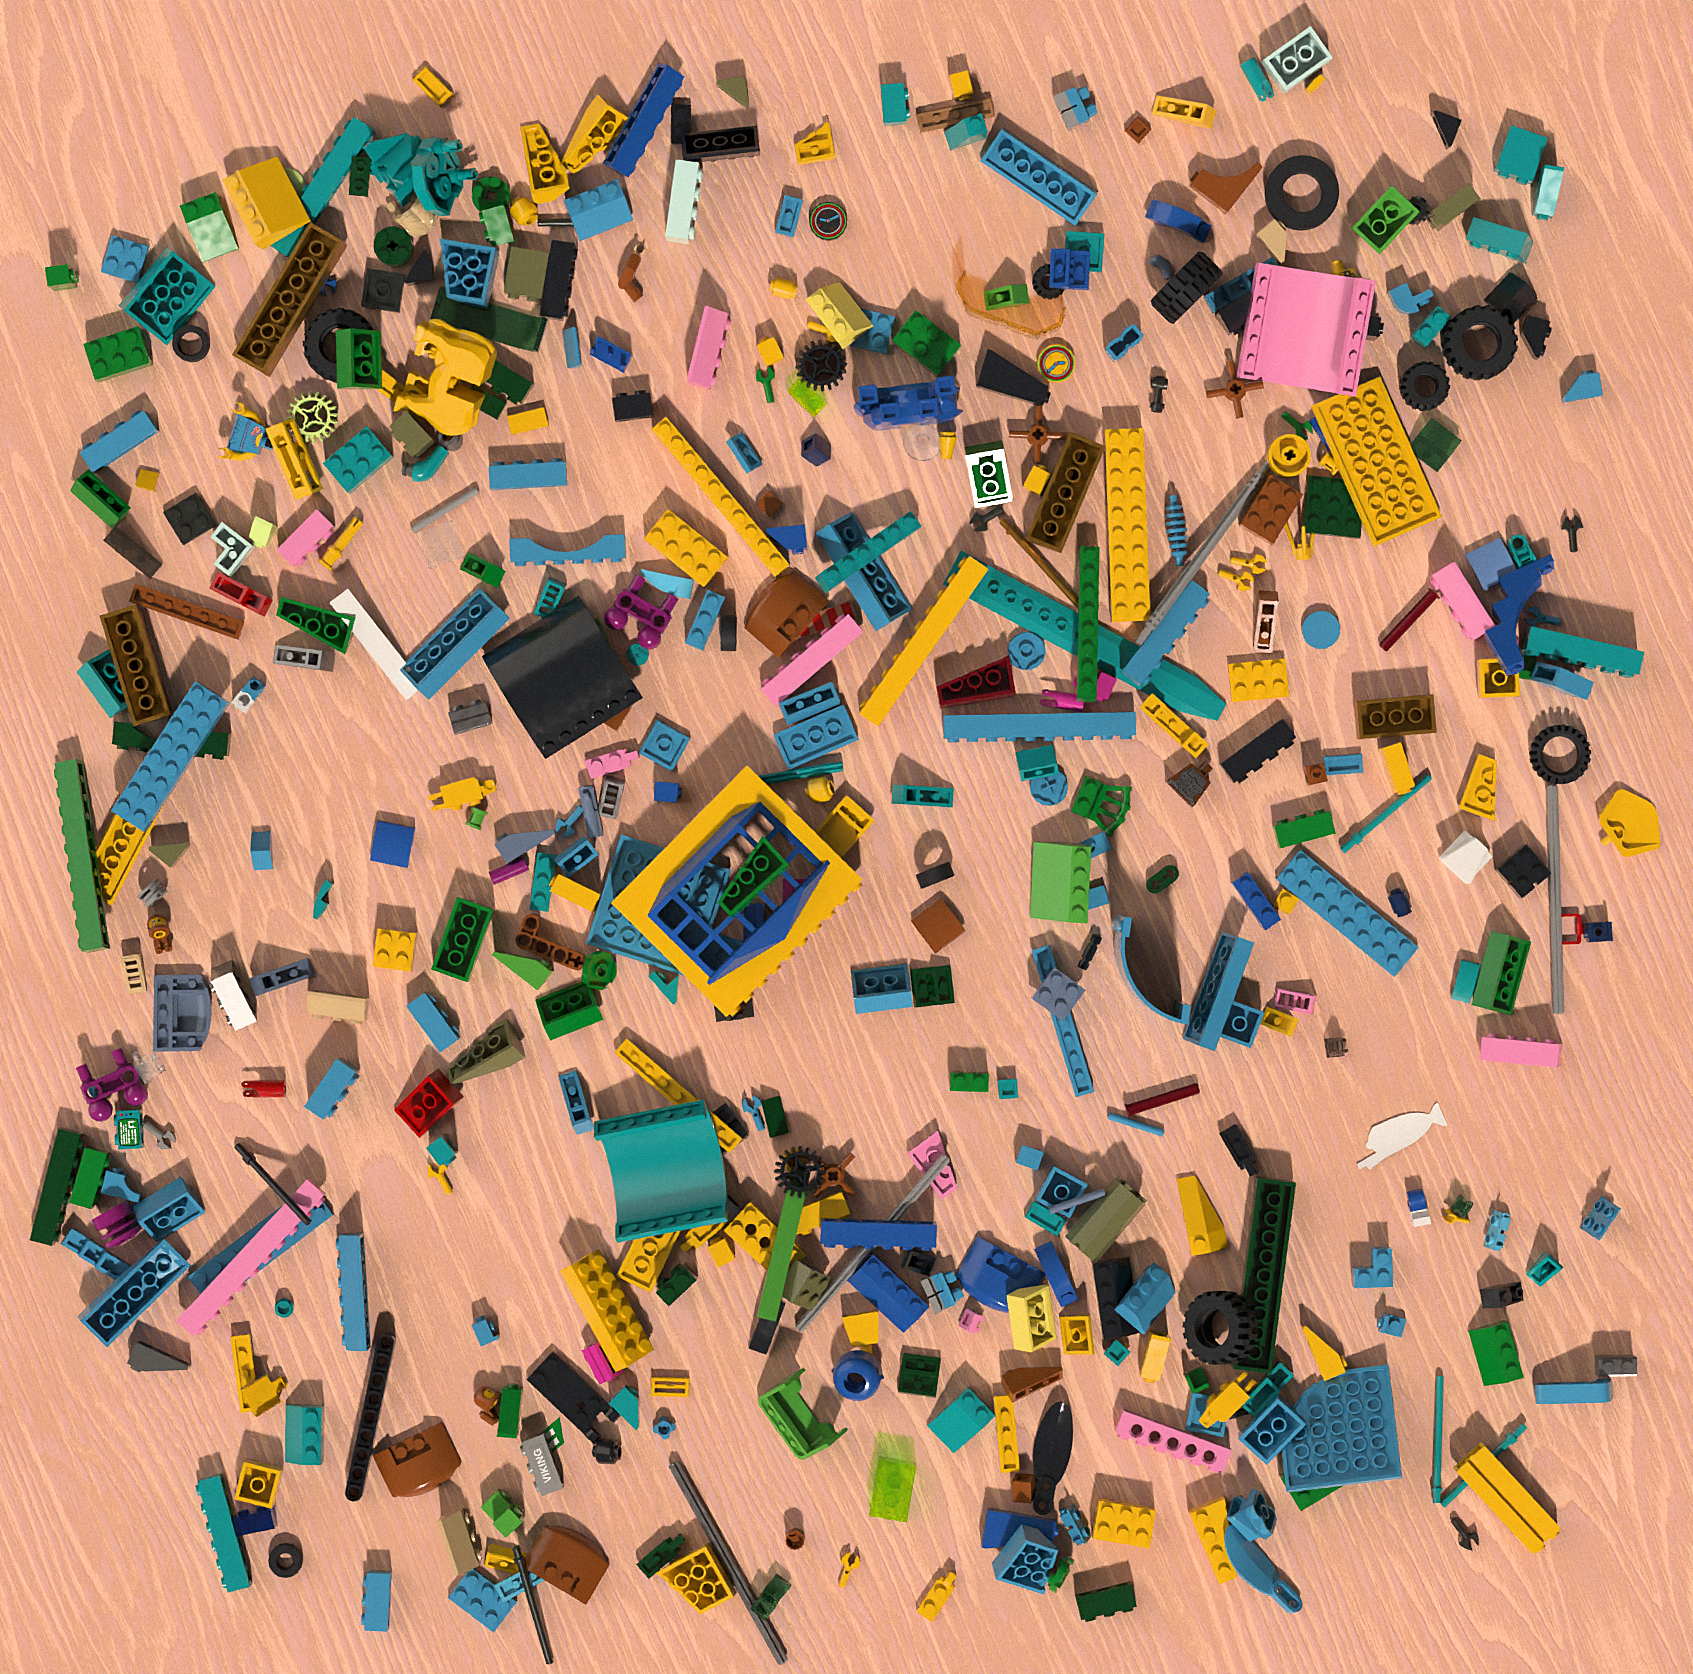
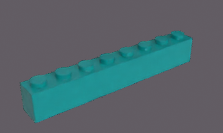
M356 117L346 122L344 133L335 139L333 150L326 153L322 160L324 162L323 165L314 171L312 175L314 179L310 184L307 183L301 192L303 195L300 200L311 219L310 222L314 225L350 172L352 156L360 157L364 151L363 146L375 134L374 129ZM310 222L270 246L289 258Z

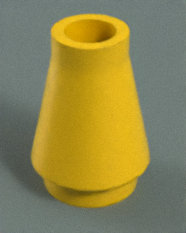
M940 431L938 438L941 458L952 459L957 440L956 432Z

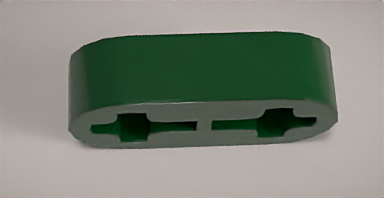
M1173 865L1163 867L1147 880V890L1153 894L1164 890L1177 880L1179 876L1178 869ZM1167 869L1175 870L1173 873L1174 878L1168 877L1165 880L1163 879V876L1167 874ZM1159 879L1162 880V882L1158 885V890H1156L1155 888L1150 889V886L1152 885V880L1155 882Z

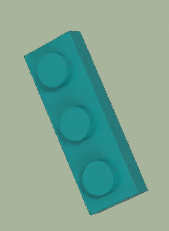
M537 852L529 907L531 910L549 912L552 893L550 892L552 887L549 884L554 876L556 865L554 858L557 855Z

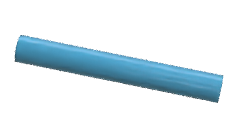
M1109 1112L1108 1115L1109 1120L1163 1137L1164 1129Z

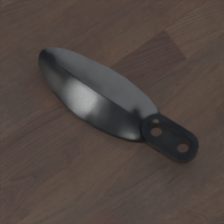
M1061 1401L1054 1403L1045 1413L1034 1442L1033 1472L1036 1480L1033 1509L1039 1515H1047L1052 1510L1056 1485L1066 1471L1072 1450V1414L1069 1406ZM1043 1483L1049 1484L1047 1490L1042 1488ZM1040 1502H1045L1046 1507L1044 1509L1039 1508Z

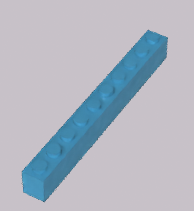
M1136 712L943 715V739H948V742H959V739L967 738V742H978V738H986V742H997V738H1005V741L1009 742L1017 741V738L1023 737L1024 741H1036V737H1043L1044 741H1055V737H1063V741L1074 740V737H1082V740H1093V736H1101V740H1113V736H1120V740L1132 739V736L1136 735Z

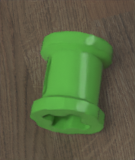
M472 806V813L465 824L481 830L482 821L488 812Z

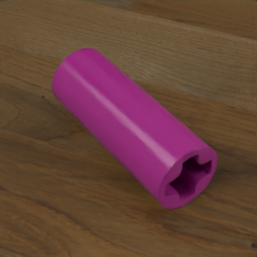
M522 857L489 871V875L493 884L496 885L528 871L529 867L525 858Z

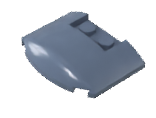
M200 974L154 975L153 1052L200 1051L202 1049L201 1046L204 1044L210 1030L212 1008L208 988Z

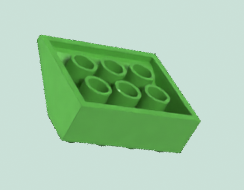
M1034 841L1030 918L1070 923H1088L1091 844Z

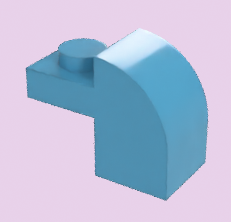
M1407 283L1387 292L1393 307L1400 313L1407 315L1419 312L1417 304L1420 307L1431 302L1430 298L1434 296L1431 289L1413 296Z

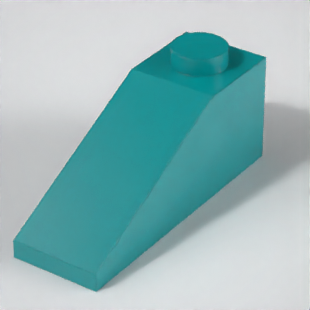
M892 785L891 804L953 807L954 788Z

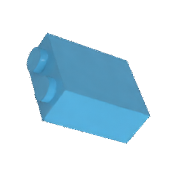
M1536 662L1530 680L1559 693L1584 700L1588 699L1594 683L1561 667Z

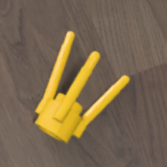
M1287 522L1285 529L1292 548V556L1296 555V560L1312 559L1311 554H1314L1315 534L1310 535V543L1306 544V531L1303 525L1301 527L1302 544H1298L1296 548Z

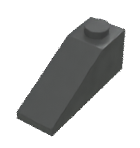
M140 1340L136 1342L127 1364L131 1365L130 1368L137 1372H141V1370H188L191 1367L190 1363Z

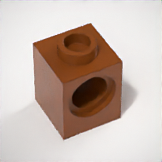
M1324 763L1303 767L1307 786L1328 781Z

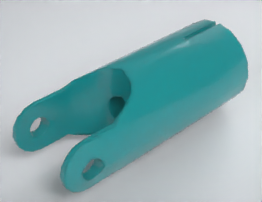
M1255 57L1240 65L1260 101H1265L1266 96L1268 98L1274 96L1270 83Z

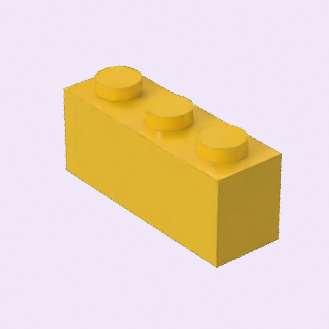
M840 1191L804 1205L796 1234L807 1235L812 1232V1228L817 1226L821 1229V1218L847 1219L850 1210L843 1192Z

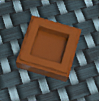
M1137 116L1124 132L1139 144L1152 129Z
M768 491L756 506L771 518L783 503Z

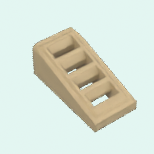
M135 954L120 957L127 993L146 992L147 986L142 955ZM136 960L137 964L134 965L127 964L128 961ZM138 968V972L129 973L128 969ZM140 976V979L130 981V977ZM141 983L142 987L131 988V984Z

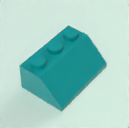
M110 649L90 659L77 671L109 718L128 708Z
M286 1404L285 1462L298 1465H322L324 1462V1405Z

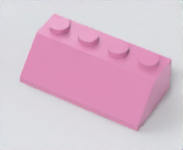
M705 306L686 380L688 385L708 390L711 389V385L715 386L717 375L714 374L715 369L720 367L722 356H719L720 349H724L727 339L724 337L725 330H729L731 324L728 313Z
M1455 561L1430 576L1432 579L1430 580L1431 585L1442 594L1440 597L1441 601L1452 610L1450 614L1456 623L1459 622L1461 624V632L1466 639L1469 638L1472 641L1485 634L1486 630L1495 627Z

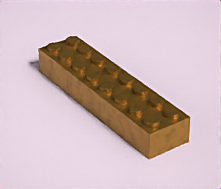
M310 222L232 355L270 377L342 256L347 244Z

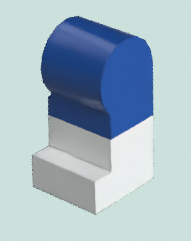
M1422 1188L1407 1191V1204L1412 1226L1418 1227L1431 1224Z

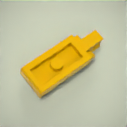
M727 1222L692 1228L684 1236L687 1241L680 1246L681 1249L686 1253L692 1246L695 1249L701 1247Z
M950 1570L945 1578L940 1576L916 1612L933 1622L952 1594L955 1587L952 1583L957 1574Z

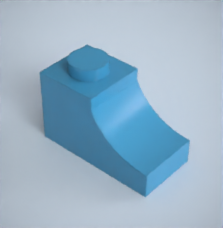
M112 1167V1170L106 1171L101 1189L102 1194L134 1202L141 1201L143 1193L131 1187L127 1179L128 1174L123 1173V1169Z

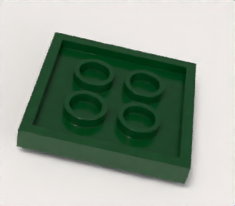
M1308 476L1303 521L1306 533L1360 539L1362 521L1343 479Z

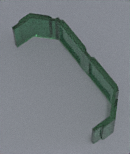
M444 286L439 288L430 318L441 319L457 329L475 332L489 340L539 353L549 320L544 316L542 318L530 316L489 303L488 309L468 306L447 298Z

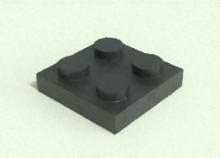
M367 268L361 307L400 313L405 274Z
M197 493L192 494L163 512L183 546L216 526Z

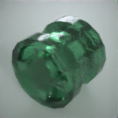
M1460 1194L1453 1202L1450 1210L1457 1212L1461 1218H1465L1471 1210L1473 1202L1465 1200L1464 1196Z

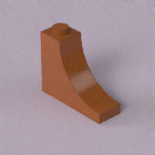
M1256 162L1246 172L1231 177L1216 176L1202 169L1200 173L1196 171L1191 177L1190 181L1192 183L1190 188L1226 215L1263 166Z

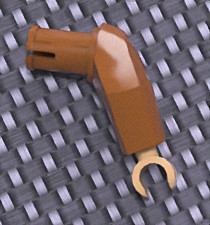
M638 244L633 247L634 254L629 255L618 279L619 289H624L633 302H636L643 296L633 283L635 273L641 262L640 255L644 254L646 250L644 247L642 252L638 253L636 250Z

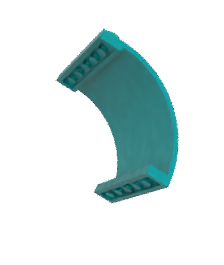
M704 1099L594 1121V1138L596 1141L601 1140L603 1143L613 1181L617 1223H615V1239L617 1243L728 1221L727 1184L723 1157L714 1122Z

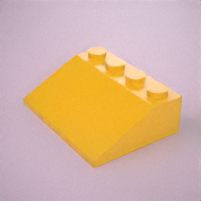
M278 156L240 169L222 180L254 244L262 250L311 221Z

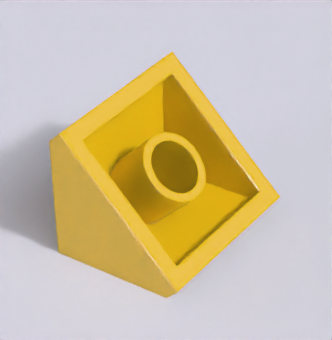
M1089 1313L1060 1316L1064 1355L1095 1354Z

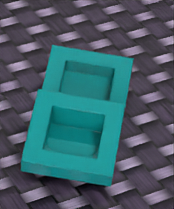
M328 879L321 886L314 904L313 918L316 920L321 917L329 905L323 899L334 883Z
M1461 959L1451 999L1470 1004L1479 973V963Z

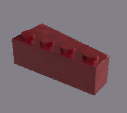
M1009 655L937 686L939 708L943 709L1015 696L1016 691Z

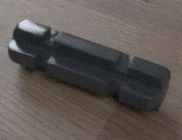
M1096 934L1092 935L1091 942L1088 943L1082 955L1083 958L1078 963L1079 968L1083 970L1088 969L1089 961H1092L1098 948L1097 945L1100 944L1102 937Z

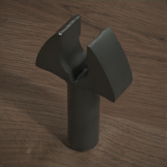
M998 506L984 516L976 512L971 518L970 524L976 520H982L983 522L980 527L973 531H987V522L1004 512L1003 508Z
M1576 515L1574 516L1575 525L1573 527L1569 525V516L1564 519L1561 530H1566L1569 533L1570 552L1572 553L1578 551L1576 531L1579 528H1583L1580 519Z
M1453 1518L1451 1523L1462 1536V1541L1458 1544L1467 1550L1473 1551L1468 1545L1467 1538L1473 1539L1477 1546H1479L1477 1532L1468 1533L1458 1518Z

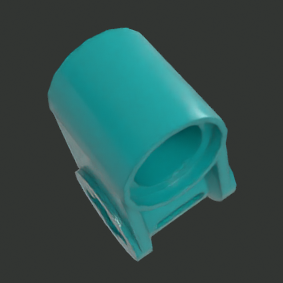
M1517 534L1508 538L1507 547L1513 557L1517 570L1537 561L1523 535ZM1515 538L1521 541V546L1518 549L1513 546Z

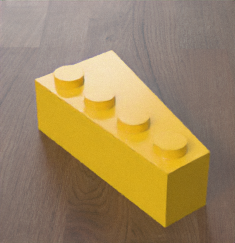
M1224 1496L1188 1510L1219 1585L1237 1578L1236 1570L1232 1566L1225 1548V1531L1229 1526V1522L1226 1517L1227 1509Z

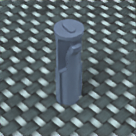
M584 785L579 787L588 839L604 836L594 786Z

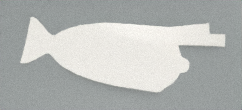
M1436 1103L1433 1106L1430 1114L1409 1113L1372 1127L1366 1147L1373 1149L1376 1153L1356 1164L1358 1168L1362 1169L1367 1166L1369 1170L1386 1157L1421 1138L1431 1127L1432 1123L1447 1126L1448 1124L1439 1104Z

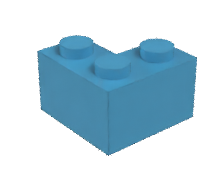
M1389 1246L1370 1247L1371 1266L1352 1267V1286L1354 1288L1393 1287L1392 1248Z

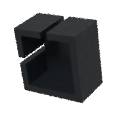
M1527 844L1519 847L1494 869L1505 882L1512 880L1513 883H1509L1508 886L1518 898L1525 897L1535 888L1533 884L1539 885L1552 874Z

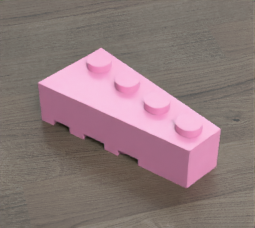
M1487 1033V1037H1482L1480 1060L1561 1067L1563 1044L1556 1043L1557 1040L1545 1039V1042H1539L1537 1038L1532 1037L1518 1040V1036L1506 1035V1038H1498L1499 1034Z

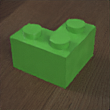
M498 1489L482 1504L481 1508L494 1521L493 1525L506 1538L523 1522L525 1518L523 1513L525 1511L518 1504L514 1505L510 1501L511 1497L505 1490L501 1492Z

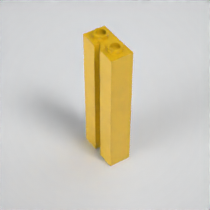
M1482 1442L1453 1467L1532 1554L1543 1550L1545 1547L1544 1542L1547 1539L1553 1540L1558 1536L1559 1530H1561L1558 1524Z

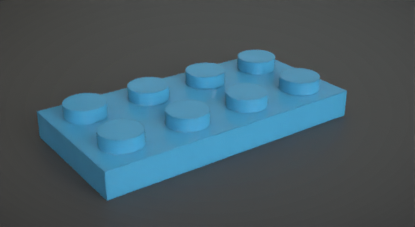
M844 704L774 734L788 770L859 740Z

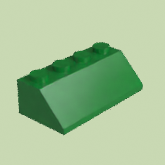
M1491 931L1471 1005L1512 1016L1531 941Z

